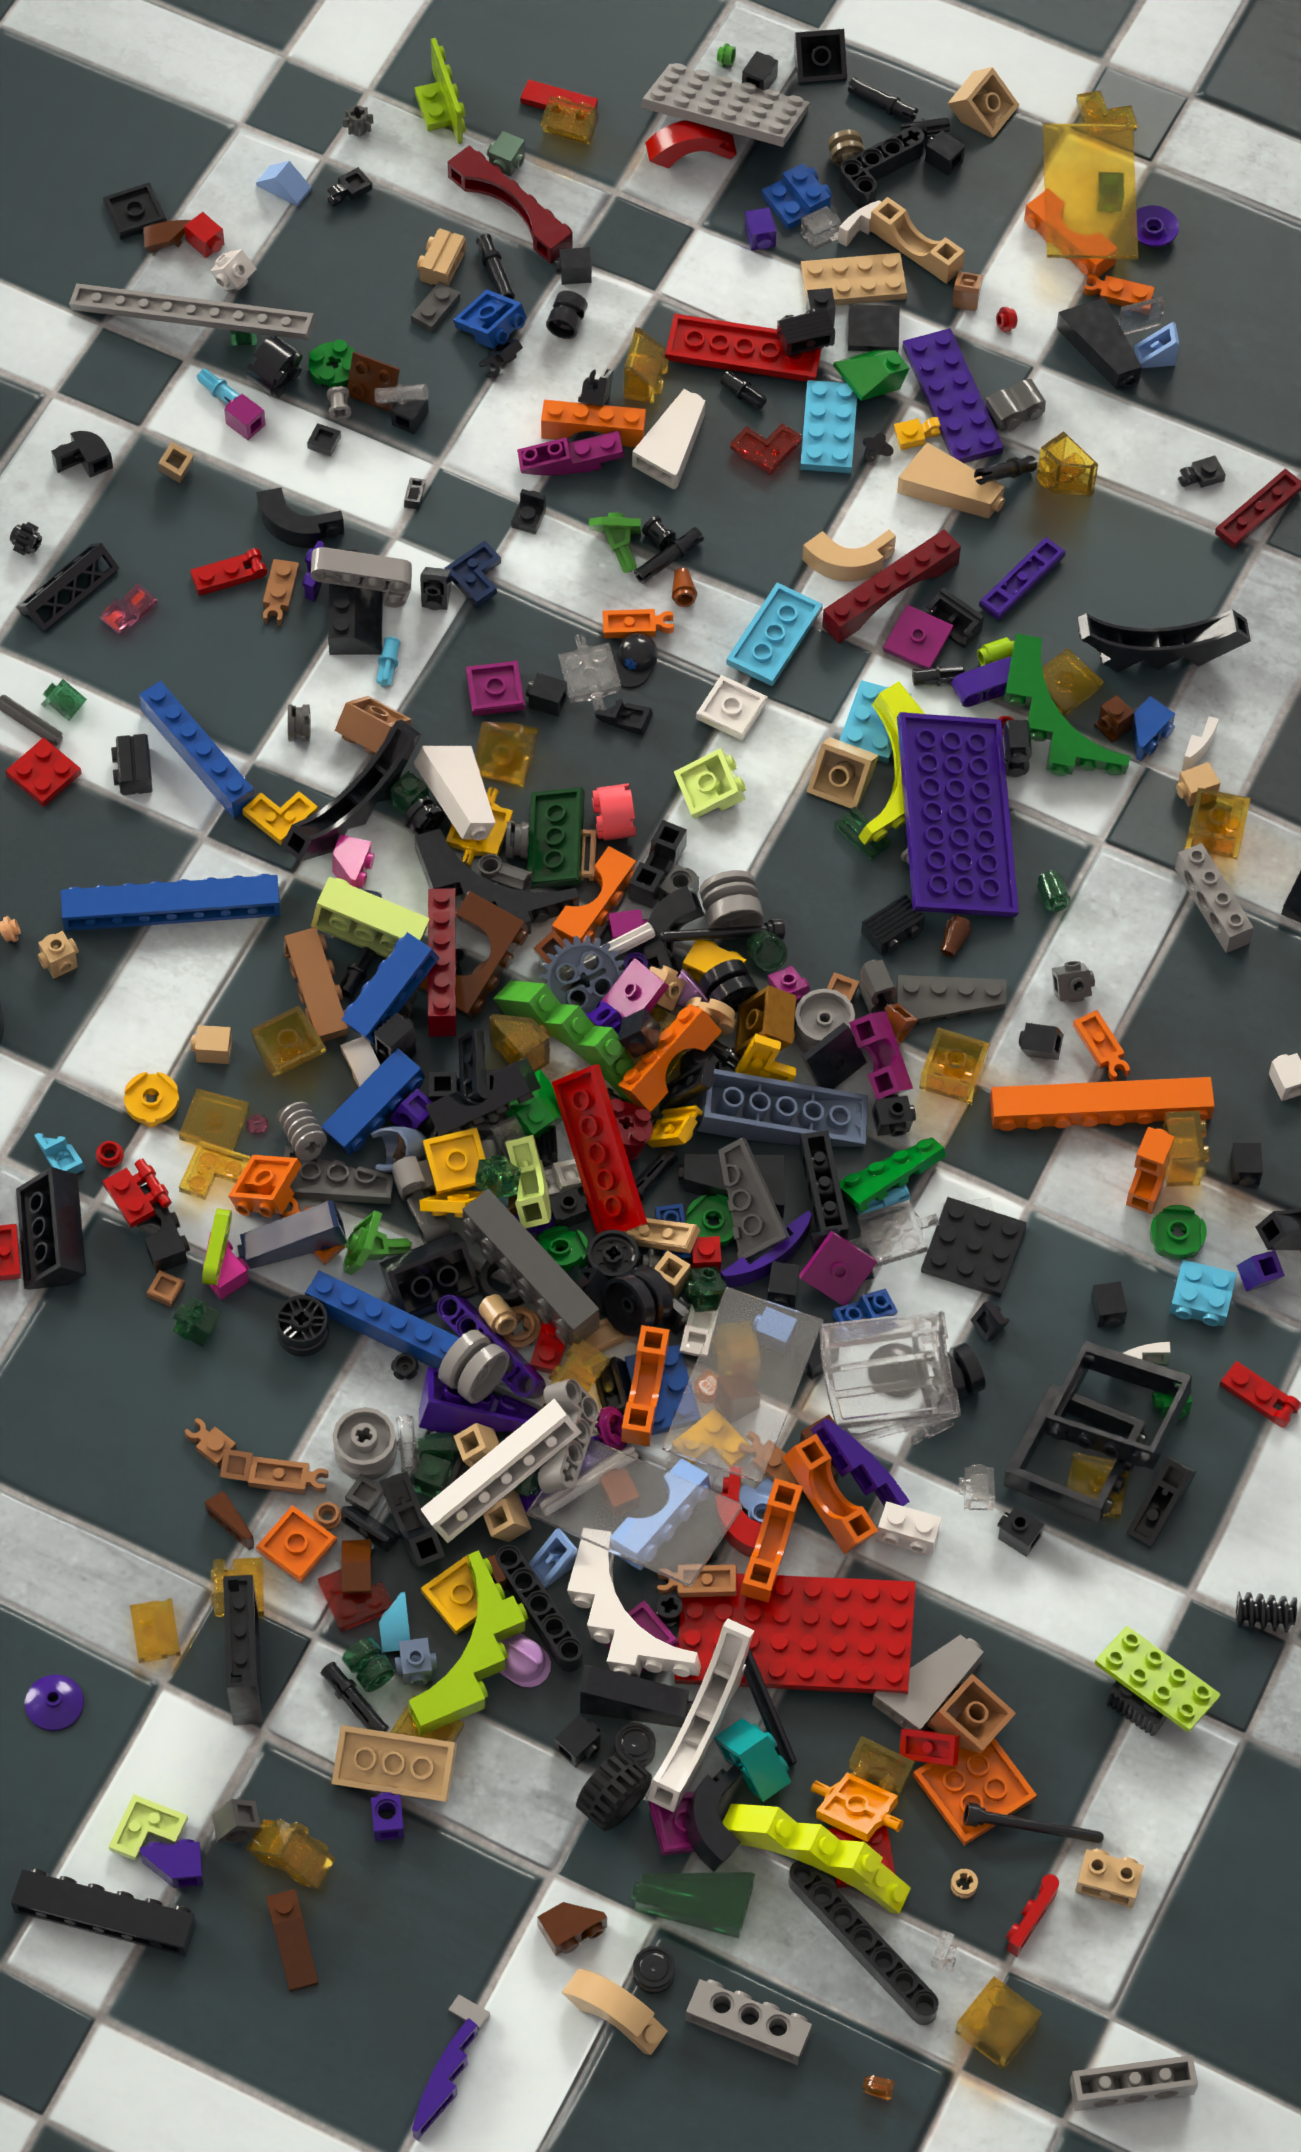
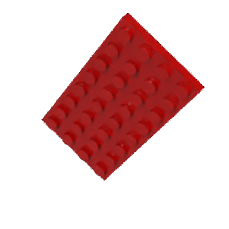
M737 1573V1596L682 1597L683 1605L680 1615L679 1645L677 1648L697 1652L701 1669L699 1676L689 1675L688 1677H681L675 1674L676 1684H702L718 1643L722 1627L726 1620L730 1619L754 1630L750 1649L767 1688L875 1693L876 1691L909 1693L916 1595L915 1581L777 1575L769 1603L741 1595L745 1574ZM744 1674L739 1687H749Z

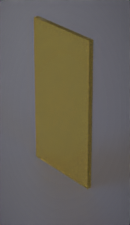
M1043 123L1047 258L1138 259L1133 125Z

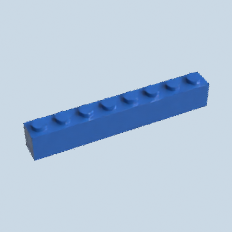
M260 874L251 877L237 875L222 879L209 877L204 880L193 881L181 879L177 882L165 883L160 881H154L149 884L126 883L122 886L99 885L94 888L71 887L61 890L64 931L281 916L278 876L270 874Z

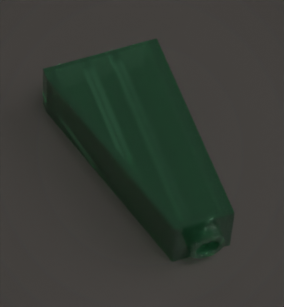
M755 1873L643 1874L641 1883L635 1882L631 1900H635V1911L739 1939L754 1886Z

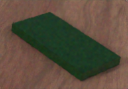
M583 787L531 792L527 871L533 874L530 889L581 884L585 802Z

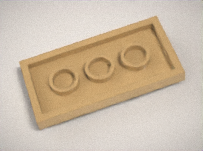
M900 253L801 261L800 268L806 301L807 290L825 288L833 289L835 305L907 299V289Z
M341 1725L332 1784L448 1802L457 1743Z

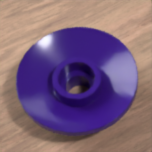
M1147 205L1137 209L1132 214L1129 220V231L1132 237L1139 243L1149 247H1161L1171 243L1176 238L1179 231V222L1174 213L1169 209L1158 205Z
M49 1675L37 1680L28 1690L25 1699L26 1713L31 1722L47 1731H59L70 1727L78 1720L84 1707V1697L79 1685L71 1678L63 1675ZM56 1695L59 1697L54 1703L48 1701L50 1696Z

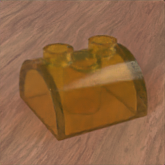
M299 1005L251 1029L256 1049L265 1066L274 1077H278L326 1052L325 1045Z

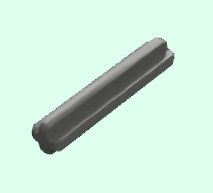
M7 695L0 696V710L41 738L44 737L54 746H57L62 741L63 734L61 731Z

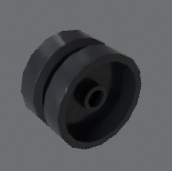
M641 1265L608 1280L602 1289L601 1300L605 1315L614 1329L623 1335L631 1337L638 1335L642 1325L657 1326L667 1321L672 1314L673 1298L669 1285L660 1272L650 1266Z

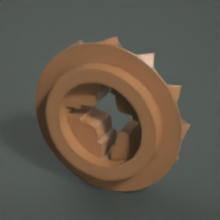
M510 1307L516 1314L517 1325L523 1320V1330L525 1331H519L515 1336L513 1331L502 1336L513 1347H518L520 1350L524 1346H532L533 1342L538 1338L541 1328L538 1316L527 1307Z

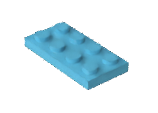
M807 380L800 470L852 473L857 395L847 383Z
M776 583L727 657L726 665L773 686L821 613L823 604L782 584Z

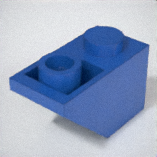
M1151 696L1135 711L1133 717L1132 734L1136 759L1140 762L1147 754L1151 756L1156 751L1159 741L1163 737L1167 739L1175 728V725H1173L1175 713Z

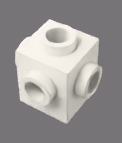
M241 249L229 251L221 255L215 261L216 265L210 272L215 277V282L225 291L232 289L240 290L248 283L247 278L256 270V267Z

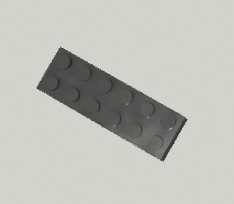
M489 1189L462 1209L463 1233L470 1243H477L482 1248L481 1253L490 1264L495 1263L501 1269L499 1272L508 1284L513 1282L520 1289L518 1294L527 1304L532 1303L537 1308L536 1313L545 1324L550 1323L556 1329L555 1334L563 1344L569 1343L575 1349L600 1328L599 1308Z

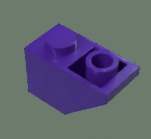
M183 1839L177 1841L176 1844L164 1845L162 1842H152L147 1844L146 1847H140L142 1863L173 1888L204 1885L200 1842Z

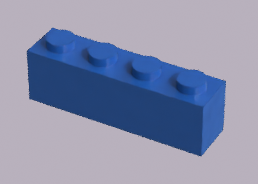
M407 932L404 937L396 942L390 956L380 963L377 973L371 981H368L362 987L361 994L356 1001L346 1008L344 1017L341 1020L349 1028L375 1045L374 1031H377L378 1027H382V1024H386V1020H390V1017H394V1013L400 1012L440 957L432 948Z
M397 1048L321 1126L325 1135L348 1156L354 1151H359L364 1146L366 1138L373 1131L380 1129L384 1125L385 1119L392 1112L396 1111L411 1092L422 1086L423 1079L425 1078L422 1069Z

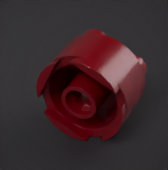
M612 1099L611 1104L628 1160L636 1161L652 1135L651 1114L645 1108H639L632 1103L621 1101L620 1099Z

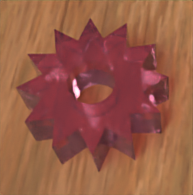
M253 1113V1117L248 1116L249 1120L246 1121L247 1129H250V1133L255 1132L256 1135L258 1132L261 1134L262 1131H266L268 1120L264 1118V1114L260 1116L259 1113L257 1115Z

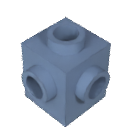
M428 1638L399 1641L400 1657L395 1658L397 1675H403L404 1685L422 1686L428 1681H433L432 1671L438 1670L436 1653H430Z

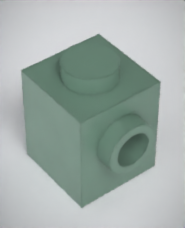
M502 131L496 142H492L487 150L489 162L493 166H498L503 174L512 176L516 168L520 169L524 162L525 140Z

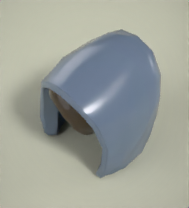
M386 1127L371 1133L373 1138L381 1136L386 1148V1164H377L376 1169L379 1171L392 1172L393 1164L404 1157L416 1156L418 1162L426 1159L423 1140L427 1139V1137L421 1131L408 1127Z

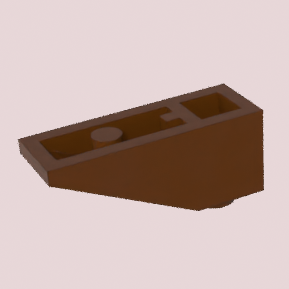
M293 1889L266 1896L289 1992L319 1984L296 1890Z

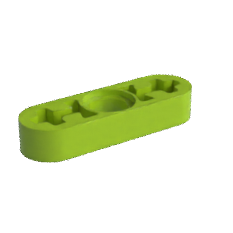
M216 1209L203 1267V1284L218 1285L231 1227L232 1210Z

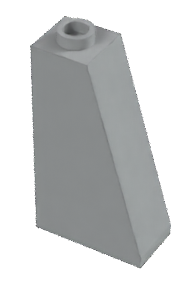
M959 1635L910 1668L908 1694L876 1691L873 1696L872 1705L904 1729L926 1731L929 1728L927 1723L982 1663L984 1651H982L981 1646L971 1638L966 1639Z

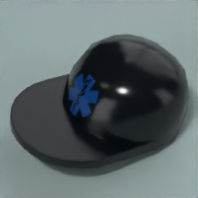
M633 633L626 636L620 643L619 650L610 666V674L615 683L625 688H635L647 681L656 665L658 656L656 644L649 636Z

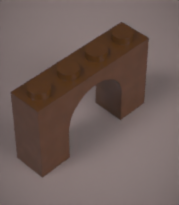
M469 891L455 914L461 922L486 935L491 945L489 959L479 971L471 975H456V1012L473 1020L475 1015H479L483 1011L486 1004L485 999L489 992H493L500 982L499 976L503 969H508L514 959L513 953L518 945L522 946L526 941L529 928L523 920ZM428 974L417 988V990L428 995Z

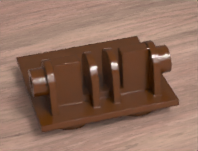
M353 352L347 385L349 397L391 412L395 400L397 401L401 395V391L397 389L400 369Z

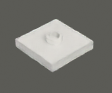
M721 675L696 713V719L739 740H743L766 705L768 697Z

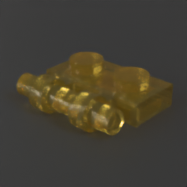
M262 1557L233 1559V1570L225 1569L224 1559H214L213 1570L210 1572L211 1581L214 1582V1594L211 1595L214 1615L216 1617L224 1616L223 1576L253 1575L259 1616H264Z

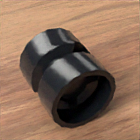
M573 291L559 292L553 304L554 309L551 310L546 321L548 331L559 338H574L578 333L581 320L584 318L588 307L586 299Z

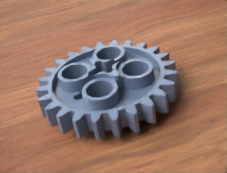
M586 935L583 943H581L578 936H574L573 944L567 939L563 940V949L555 945L554 949L557 954H546L551 960L550 964H541L543 968L547 969V973L539 974V977L546 979L545 984H547L561 1004L573 1005L570 1001V995L576 990L581 991L583 1001L579 1006L585 1014L596 1009L598 1003L602 1001L624 972L619 970L624 960L615 961L614 959L618 955V951L615 950L609 953V943L600 947L601 939L596 938L593 944H591L590 936ZM588 954H593L596 957V965L592 969H587L583 963L585 956ZM567 965L572 970V976L570 979L563 981L559 977V970ZM601 968L605 969L603 974L587 979V986L577 984L566 991L561 990L563 986L581 979V973L588 976ZM599 979L606 980L608 985L606 992L603 994H598L595 990V983Z

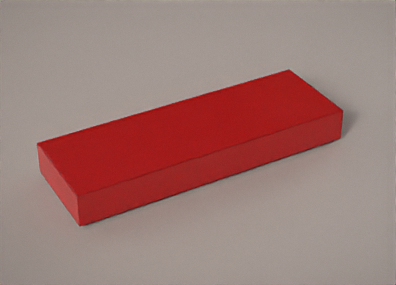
M528 79L520 97V103L591 122L598 106V98Z

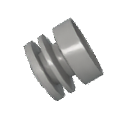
M742 870L725 871L711 876L702 883L699 893L703 908L706 910L705 917L708 928L757 926L763 924L764 915L761 903L757 899L758 891L755 887V879L751 873Z

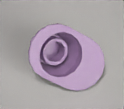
M682 969L678 978L686 981L675 1007L682 1006L684 1008L686 1002L694 997H702L701 1002L709 1003L696 980L686 970Z
M521 1633L500 1641L506 1648L508 1658L505 1659V1670L498 1673L521 1687L532 1688L540 1685L547 1679L551 1671V1661L548 1653L539 1644Z

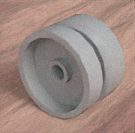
M831 989L813 990L804 995L797 1004L794 1020L795 1041L802 1052H807L843 1022L851 1030L849 1022L855 1020L853 1004L845 995Z
M478 1330L468 1331L452 1345L441 1362L438 1378L451 1389H458L460 1396L471 1404L482 1401L497 1387L507 1371L510 1355L497 1344H490L491 1341L488 1337Z
M363 1407L347 1412L335 1424L333 1432L336 1463L343 1473L352 1479H357L362 1474L370 1480H374L386 1474L394 1465L397 1455L394 1425L388 1416L377 1409Z

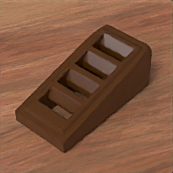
M222 1491L204 1502L206 1512L211 1518L248 1550L254 1547L252 1533L225 1492Z

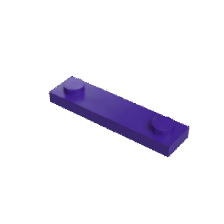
M1045 537L979 601V607L999 621L1065 557L1066 551Z

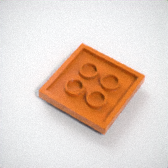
M995 1738L981 1753L959 1748L958 1765L949 1766L926 1763L913 1772L915 1780L964 1846L996 1826L984 1823L982 1826L978 1825L976 1828L964 1826L963 1815L967 1802L980 1804L988 1812L1013 1815L1037 1798L1034 1790Z

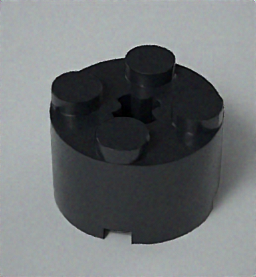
M274 336V338L269 337L253 355L257 360L254 365L249 363L246 377L271 395L279 398L285 392L286 384L290 379L295 381L302 371L299 364L303 355L277 336Z

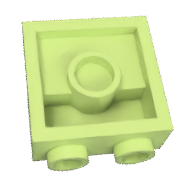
M721 748L674 771L684 799L694 819L718 807L723 811L745 800L743 794L747 790L745 783L740 776L736 777L734 773L738 766L731 754L727 756Z

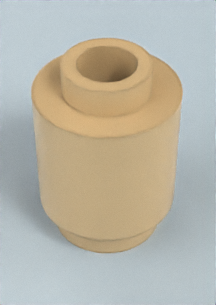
M494 1294L482 1300L478 1311L492 1331L500 1335L511 1333L517 1325L516 1314L502 1296Z

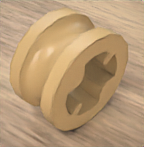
M969 1869L956 1871L952 1876L950 1884L952 1893L961 1899L972 1897L978 1885L976 1874ZM960 1878H966V1882L968 1880L971 1881L968 1890H962L963 1886H960V1888L957 1886Z

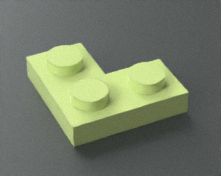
M133 1794L111 1840L109 1850L137 1861L140 1855V1847H144L149 1835L168 1843L176 1844L186 1826L188 1815Z

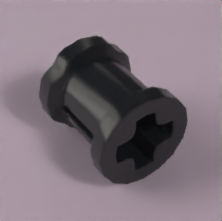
M654 516L644 524L642 533L645 536H650L657 543L656 547L659 550H664L676 538V533L673 530H668L661 523L662 520L659 516Z
M668 1593L662 1595L657 1601L656 1615L667 1628H673L680 1623L683 1605L681 1599L675 1594ZM669 1608H670V1609H673V1610H671L670 1614H669V1613H665V1612L668 1611Z

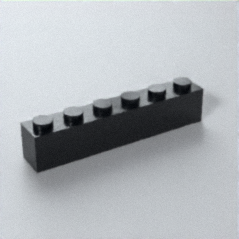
M22 1869L11 1901L15 1913L185 1957L196 1926L195 1915L186 1907L174 1906V1908L162 1906L163 1904L155 1899L146 1898L145 1901L135 1899L132 1894L125 1891H117V1893L108 1892L100 1885L93 1883L88 1884V1886L77 1884L76 1880L66 1876H60L59 1879L50 1877L48 1873L39 1869H31V1871Z

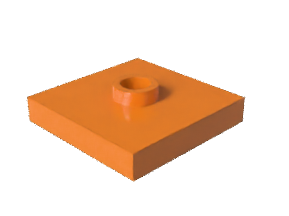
M292 1505L256 1546V1551L301 1584L337 1543V1537Z

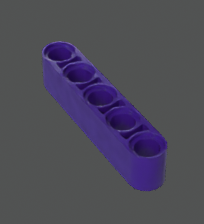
M445 1295L439 1300L437 1304L438 1314L460 1337L470 1331V1324L474 1321L476 1323V1330L488 1337L490 1341L493 1340L494 1344L500 1346L510 1355V1360L512 1359L514 1366L511 1372L506 1371L502 1381L516 1395L536 1399L543 1395L546 1387L544 1378L502 1335L492 1331L479 1314V1311L467 1299ZM456 1302L457 1311L452 1315L451 1306ZM531 1379L532 1388L527 1392L525 1385L527 1380Z

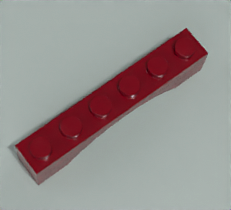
M469 145L447 162L448 178L465 192L491 196L514 209L529 228L533 240V249L550 264L560 258L559 249L573 248V232L571 228L556 219L549 209L543 208L531 194L528 195L524 192L516 181L510 180L505 176L498 166H493L480 151L474 150Z
M945 529L823 609L822 627L838 644L859 631L879 608L898 593L922 580L940 577L959 564L961 546Z
M455 888L428 889V918H430L428 923V946L440 957L428 973L429 1037L456 1036Z

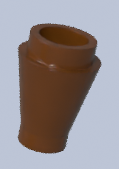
M953 915L950 920L946 921L943 944L940 950L942 954L951 958L956 956L958 950L972 932L970 929L972 924L969 920Z

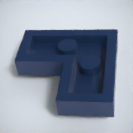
M483 541L444 567V569H451L452 582L476 607L497 594V587L484 574L501 564V557L486 541Z

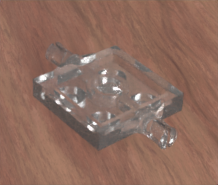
M578 634L574 637L578 649L558 654L564 681L567 682L570 703L583 700L592 701L595 712L599 709V706L604 711L606 708L602 698L609 694L622 692L610 644L605 643L588 647L585 635L580 634V641Z
M906 1200L858 1215L857 1222L861 1230V1237L849 1240V1242L860 1249H869L871 1256L878 1262L875 1265L876 1268L927 1252L928 1246L924 1238V1229L939 1225V1220L936 1213L920 1218L914 1211L910 1200Z

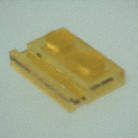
M172 1598L167 1599V1601L159 1602L157 1600L130 1605L139 1663L166 1659L168 1656L173 1655L181 1656Z

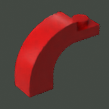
M688 120L679 121L662 128L645 142L649 161L668 169L681 157L693 152L707 151L730 160L737 155L732 134Z
M730 1467L729 1477L723 1478L722 1493H716V1519L720 1531L728 1543L738 1552L750 1558L762 1523L750 1519L742 1510L739 1502L742 1468Z

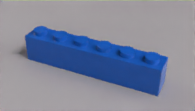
M162 681L140 693L141 711L232 818L235 819L243 814L242 809L255 798L254 788Z
M320 1270L305 1292V1295L314 1297L323 1304L328 1318L401 1353L410 1354L417 1361L432 1368H440L446 1353L459 1339V1337Z

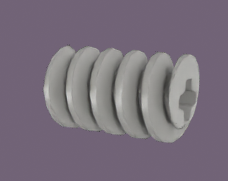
M301 1101L284 1106L279 1110L277 1120L288 1137V1141L291 1143L296 1156L303 1161H312L319 1156L322 1148L325 1146L327 1141L326 1135L323 1133L308 1103Z

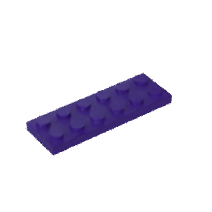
M951 328L904 340L902 347L933 417H938L941 425L939 430L950 456L962 463H968L1003 453L1004 447Z

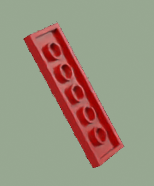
M674 314L665 360L807 382V380L816 381L822 348L787 357L778 337L777 329Z
M600 1064L591 1065L551 1082L597 1235L607 1230H619L626 1233L648 1224Z

